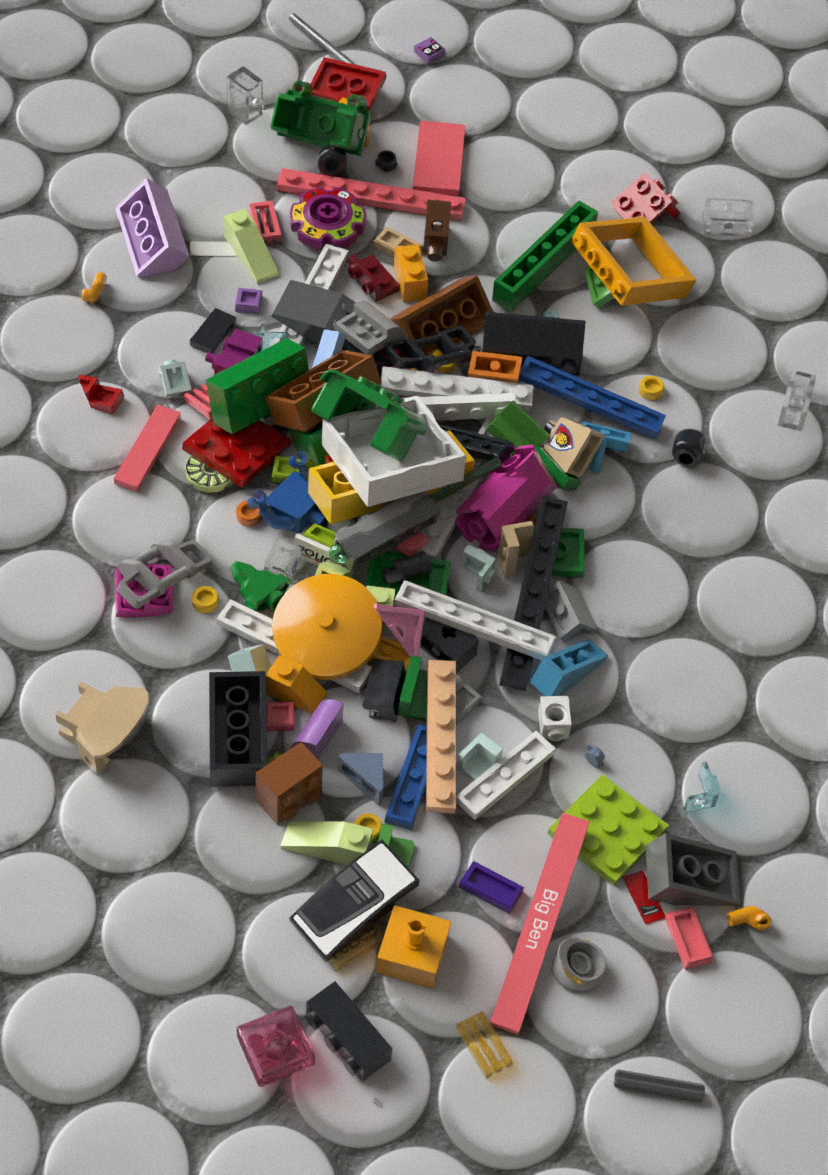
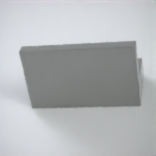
M558 581L549 588L545 608L560 639L567 641L581 629L593 633L598 630L577 587Z

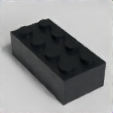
M265 671L209 672L211 787L256 786V772L267 765Z

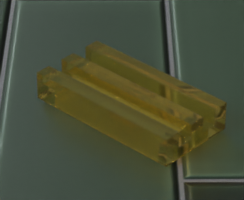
M483 1011L456 1024V1030L486 1079L491 1077L493 1073L496 1072L497 1074L503 1068H509L513 1065L512 1058ZM479 1021V1023L481 1024L488 1038L490 1039L499 1056L501 1057V1061H497L489 1045L487 1044L486 1040L484 1039L478 1027L476 1026V1022ZM466 1027H469V1029L471 1030L472 1034L474 1035L475 1039L477 1040L478 1044L480 1045L481 1049L483 1050L484 1054L489 1060L491 1066L487 1064L486 1060L484 1059L483 1055L481 1054L480 1050L478 1049L477 1045L475 1044Z

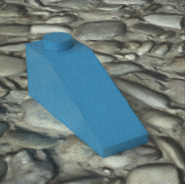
M587 639L544 657L530 683L543 696H559L603 663L609 655L593 641Z

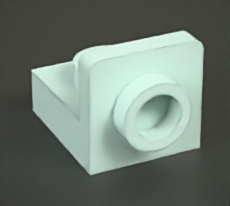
M177 359L163 362L158 372L162 378L166 397L190 393L192 389L185 361L178 362Z

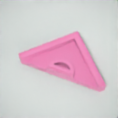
M374 604V609L409 658H411V655L419 657L425 611Z

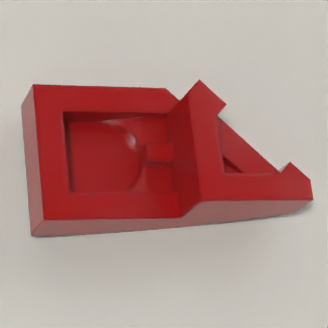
M80 374L78 376L90 407L114 414L125 397L123 390L100 385L96 377Z

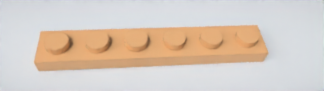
M428 660L426 812L455 814L456 661Z

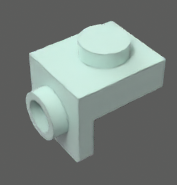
M468 544L463 551L461 567L478 575L476 589L482 591L486 584L490 585L494 581L497 574L495 570L496 558L488 555L484 550Z

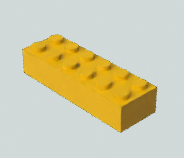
M446 431V433L450 435L466 455L464 479L460 482L427 490L426 492L429 496L472 485L474 459L451 431ZM335 462L309 468L308 494L330 524L377 512L387 503L384 502L367 507ZM400 498L395 499V500H391V501H388V502H392V503H393V502L399 500Z

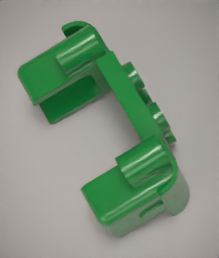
M296 81L292 87L293 91L287 89L286 94L280 93L277 95L270 128L273 131H277L278 136L321 147L330 144L331 146L344 149L346 153L359 157L362 156L372 113L371 110L366 109L367 99L364 96L352 94L348 97L347 104L312 96V85L304 81Z
M328 370L322 374L320 380L324 381L325 384L312 406V412L315 415L329 422L332 417L351 413L355 408L360 410L366 398L388 411L372 438L370 446L399 461L406 457L417 435H425L427 430L425 419L403 405L405 401L403 398L362 376H359L358 380L336 370Z

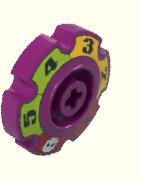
M324 187L311 189L299 196V203H293L290 209L291 231L298 232V240L314 249L322 250L325 244L342 249L349 247L357 241V234H363L365 230L366 211L364 206L358 205V198L343 189L334 188L331 191L325 190Z

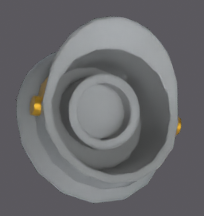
M568 938L560 944L554 956L552 971L555 978L565 987L577 991H587L596 988L602 983L606 974V957L603 951L589 940Z

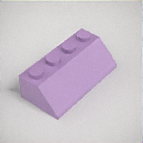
M146 178L115 208L136 276L139 278L174 272L190 257L168 190Z

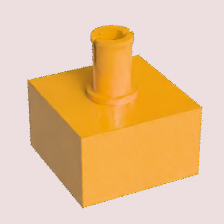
M394 905L377 957L376 973L434 989L448 943L451 921Z

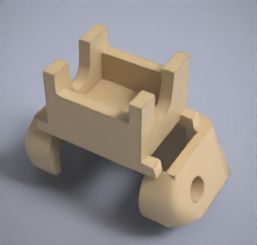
M80 682L78 689L82 696L67 715L59 710L55 714L57 723L66 727H61L58 730L59 735L77 744L79 756L92 771L98 773L104 771L111 762L106 756L116 751L143 720L149 704V693L145 688L114 686L111 690L103 693Z

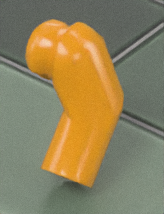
M98 272L95 275L91 289L85 288L82 290V300L84 302H90V304L97 302L106 285L107 276L105 273Z
M748 906L726 914L727 921L731 927L746 923L755 929L765 930L772 924L771 917L755 906Z

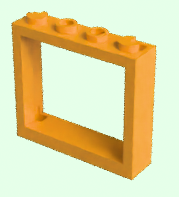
M646 217L579 223L571 239V243L621 306L687 298L696 282V278ZM632 239L662 276V279L632 282L601 242Z

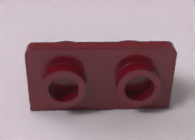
M354 254L349 256L348 273L350 277L359 283L363 292L369 295L374 302L399 292L400 284L373 254L362 260H359Z

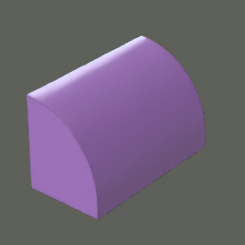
M335 700L321 701L291 748L302 742L318 759L343 722L344 704Z

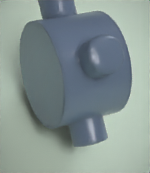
M587 746L586 760L593 766L598 765L602 767L604 765L602 761L605 759L602 750L596 746Z

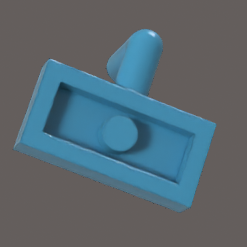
M582 421V425L605 435L604 440L593 456L591 471L600 472L606 447L614 452H627L632 433Z

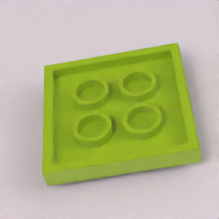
M603 774L564 812L565 814L590 821L578 858L613 886L646 854L645 846L666 833L669 827L666 822ZM560 817L548 829V835L554 838Z

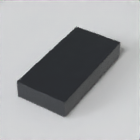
M215 308L190 339V346L205 353H213L235 326L237 317Z

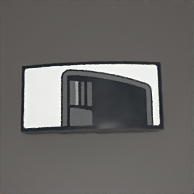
M381 840L331 878L289 917V921L326 963L333 956L339 954L340 951L346 949L347 946L367 934L372 929L373 923L392 911L398 900L419 886V879L393 850Z

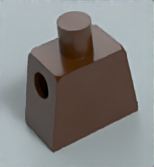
M427 199L423 253L428 254L427 258L433 262L440 261L442 256L447 255L451 201ZM434 222H440V223H442V225L433 224V223H434Z

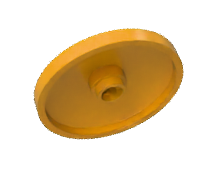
M321 574L300 581L284 594L274 613L272 631L280 656L304 666L318 680H334L355 673L371 660L381 641L383 624L381 617L374 609V604H378L376 599L361 583L343 575Z

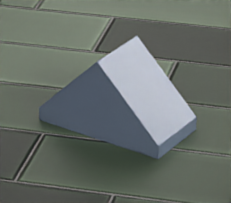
M342 753L338 760V771L379 806L383 800V753Z

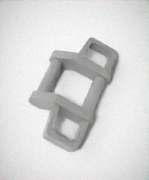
M195 540L178 545L172 542L158 541L151 545V549L131 560L126 559L119 563L118 569L124 578L120 581L117 591L132 607L138 609L155 597L164 594L165 589L182 579L191 578L198 572L210 567L213 557ZM192 551L202 561L194 564L184 552ZM155 558L167 559L177 570L160 580L144 564ZM136 579L148 592L143 596H137L127 585Z

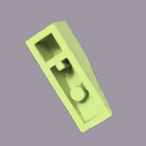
M244 208L223 216L224 237L258 284L278 276V270L260 231L246 209Z
M289 821L281 849L347 866L372 847L373 829L349 822Z

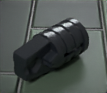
M421 551L418 554L394 561L393 566L380 572L385 583L390 584L398 581L399 584H403L404 580L409 582L411 579H416L419 576L431 574L432 568L425 551Z

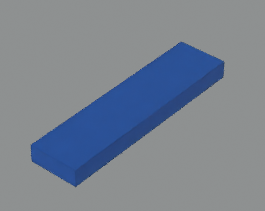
M417 725L384 821L385 823L409 830L413 828L426 790V726Z

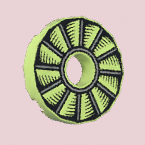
M190 456L186 462V479L199 491L207 493L220 492L225 489L224 487L234 483L217 471L214 473L206 472L205 470L210 467L193 456Z

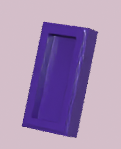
M475 861L471 863L459 883V888L508 914L512 912L524 892L523 886Z

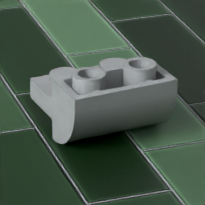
M367 301L353 304V312L335 323V331L346 334L345 339L366 355H372L381 348L384 349L387 342L406 339L405 331Z

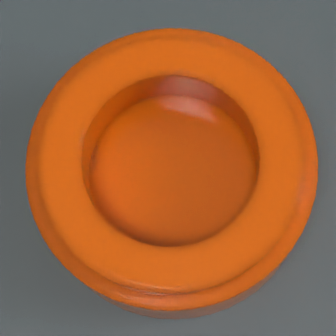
M248 500L243 501L236 508L237 521L246 527L259 524L262 520L259 509H251L248 506Z

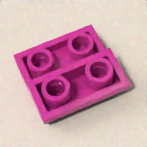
M145 563V566L160 580L172 573V565ZM116 567L115 617H151L173 612L172 586L165 589L164 594L155 597L138 609L132 607L117 591L118 585L124 576ZM136 579L127 585L137 596H143L148 592Z

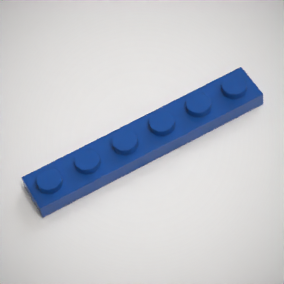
M527 356L520 370L519 381L533 385V387L654 439L657 438L666 417L665 414Z

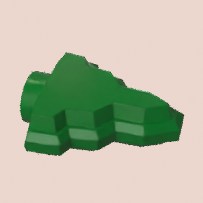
M235 561L230 565L234 581L241 586L240 594L245 599V606L258 613L263 612L267 608L275 611L281 598L292 583L289 578L281 573L275 575L267 569L257 570L248 563Z

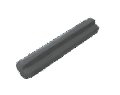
M620 1069L616 1070L613 1083L616 1088L695 1102H702L705 1095V1086L700 1083Z

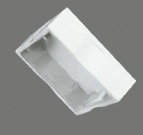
M418 395L405 398L403 405L425 419L427 430L424 436L417 435L406 457L401 461L389 457L370 446L372 438L388 411L387 409L379 406L369 410L355 411L332 417L329 422L323 420L322 446L367 507L460 482L464 479L466 455L450 435L437 424L434 415Z

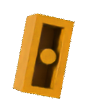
M419 244L395 247L394 270L397 282L400 284L399 289L403 302L419 301L427 298L428 277Z

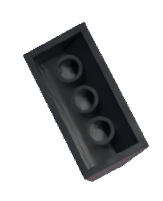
M486 312L482 352L522 357L521 368L527 356L571 375L579 376L586 321Z

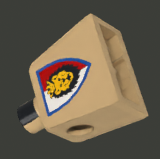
M564 417L560 418L557 423L551 420L544 427V430L550 434L544 449L566 473L582 477L604 440L605 435Z

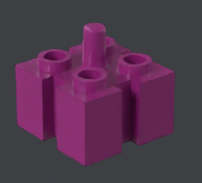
M234 329L230 338L226 337L220 355L208 352L205 356V361L212 364L214 375L262 351L263 338Z

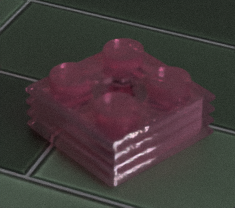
M292 1005L236 1028L237 1039L259 1087L315 1065V1053ZM275 1042L276 1045L281 1046V1048L275 1050L274 1048H271V1043Z

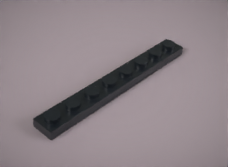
M542 496L514 617V621L540 630L568 501ZM507 648L499 686L526 692L533 657Z

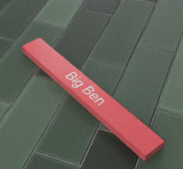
M565 813L561 814L493 1012L490 1026L519 1035L590 821Z

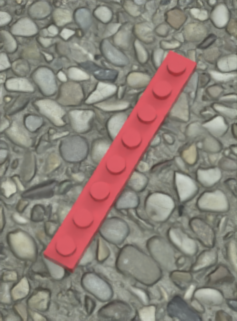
M282 168L277 183V191L298 195L320 187H324L327 191L339 188L355 195L358 198L359 205L426 215L427 199L451 201L450 220L462 221L466 198L285 168Z

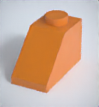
M473 351L468 374L472 378L516 383L519 381L523 359L518 356Z

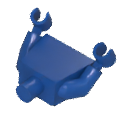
M304 451L297 452L300 463L296 461L294 456H291L289 459V465L294 469H298V473L294 471L268 497L262 490H256L253 493L254 497L248 499V506L251 509L258 508L259 514L273 529L301 533L309 524L313 525L316 523L322 527H325L328 520L308 494L309 467L306 468L305 466L308 456Z

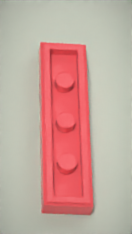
M157 404L115 475V485L136 492L139 491L181 419V412Z

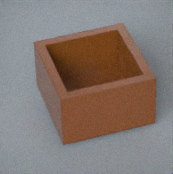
M300 742L256 772V802L277 825L284 820L292 819L299 809L307 804L315 803L322 794L323 765Z

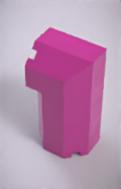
M533 445L519 446L514 450L515 455L508 456L501 464L494 463L488 469V478L456 509V514L459 513V515L455 518V524L466 540L471 543L476 540L480 543L478 548L484 551L497 550L500 545L502 526L524 522L540 506L542 496L548 497L558 487V484Z

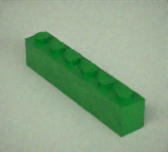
M580 200L577 201L494 280L492 301L512 312L576 250L571 243V239L579 223L597 221L598 211Z

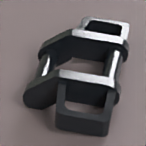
M456 326L444 331L435 332L432 336L387 342L385 343L383 353L397 368H416L418 371L437 370L439 366L471 361V351L474 349L476 340L463 326ZM459 337L465 345L458 347L451 338ZM436 345L444 355L437 357L435 355H425L420 348ZM396 351H402L407 358L400 357Z

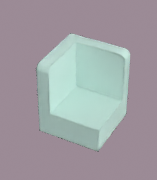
M264 644L241 649L228 656L232 672L265 671L266 675L271 668Z
M481 732L459 754L458 769L475 781L501 759L503 749Z

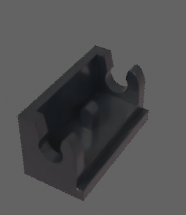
M374 659L362 703L363 709L376 710L369 712L370 718L397 722L399 702L407 674L403 661Z

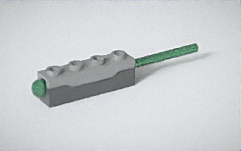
M495 457L464 475L463 481L449 484L433 494L427 495V492L424 491L402 497L393 503L387 502L376 513L362 516L356 524L350 527H342L335 534L334 543L329 550L331 560L335 563H344L352 572L437 523L441 512L436 503L499 468L501 461Z

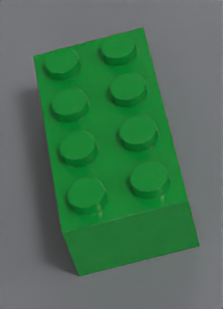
M286 338L206 379L214 424L234 434L270 415L265 397L309 370L306 348Z

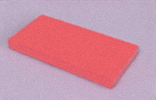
M420 121L413 190L459 196L465 125Z

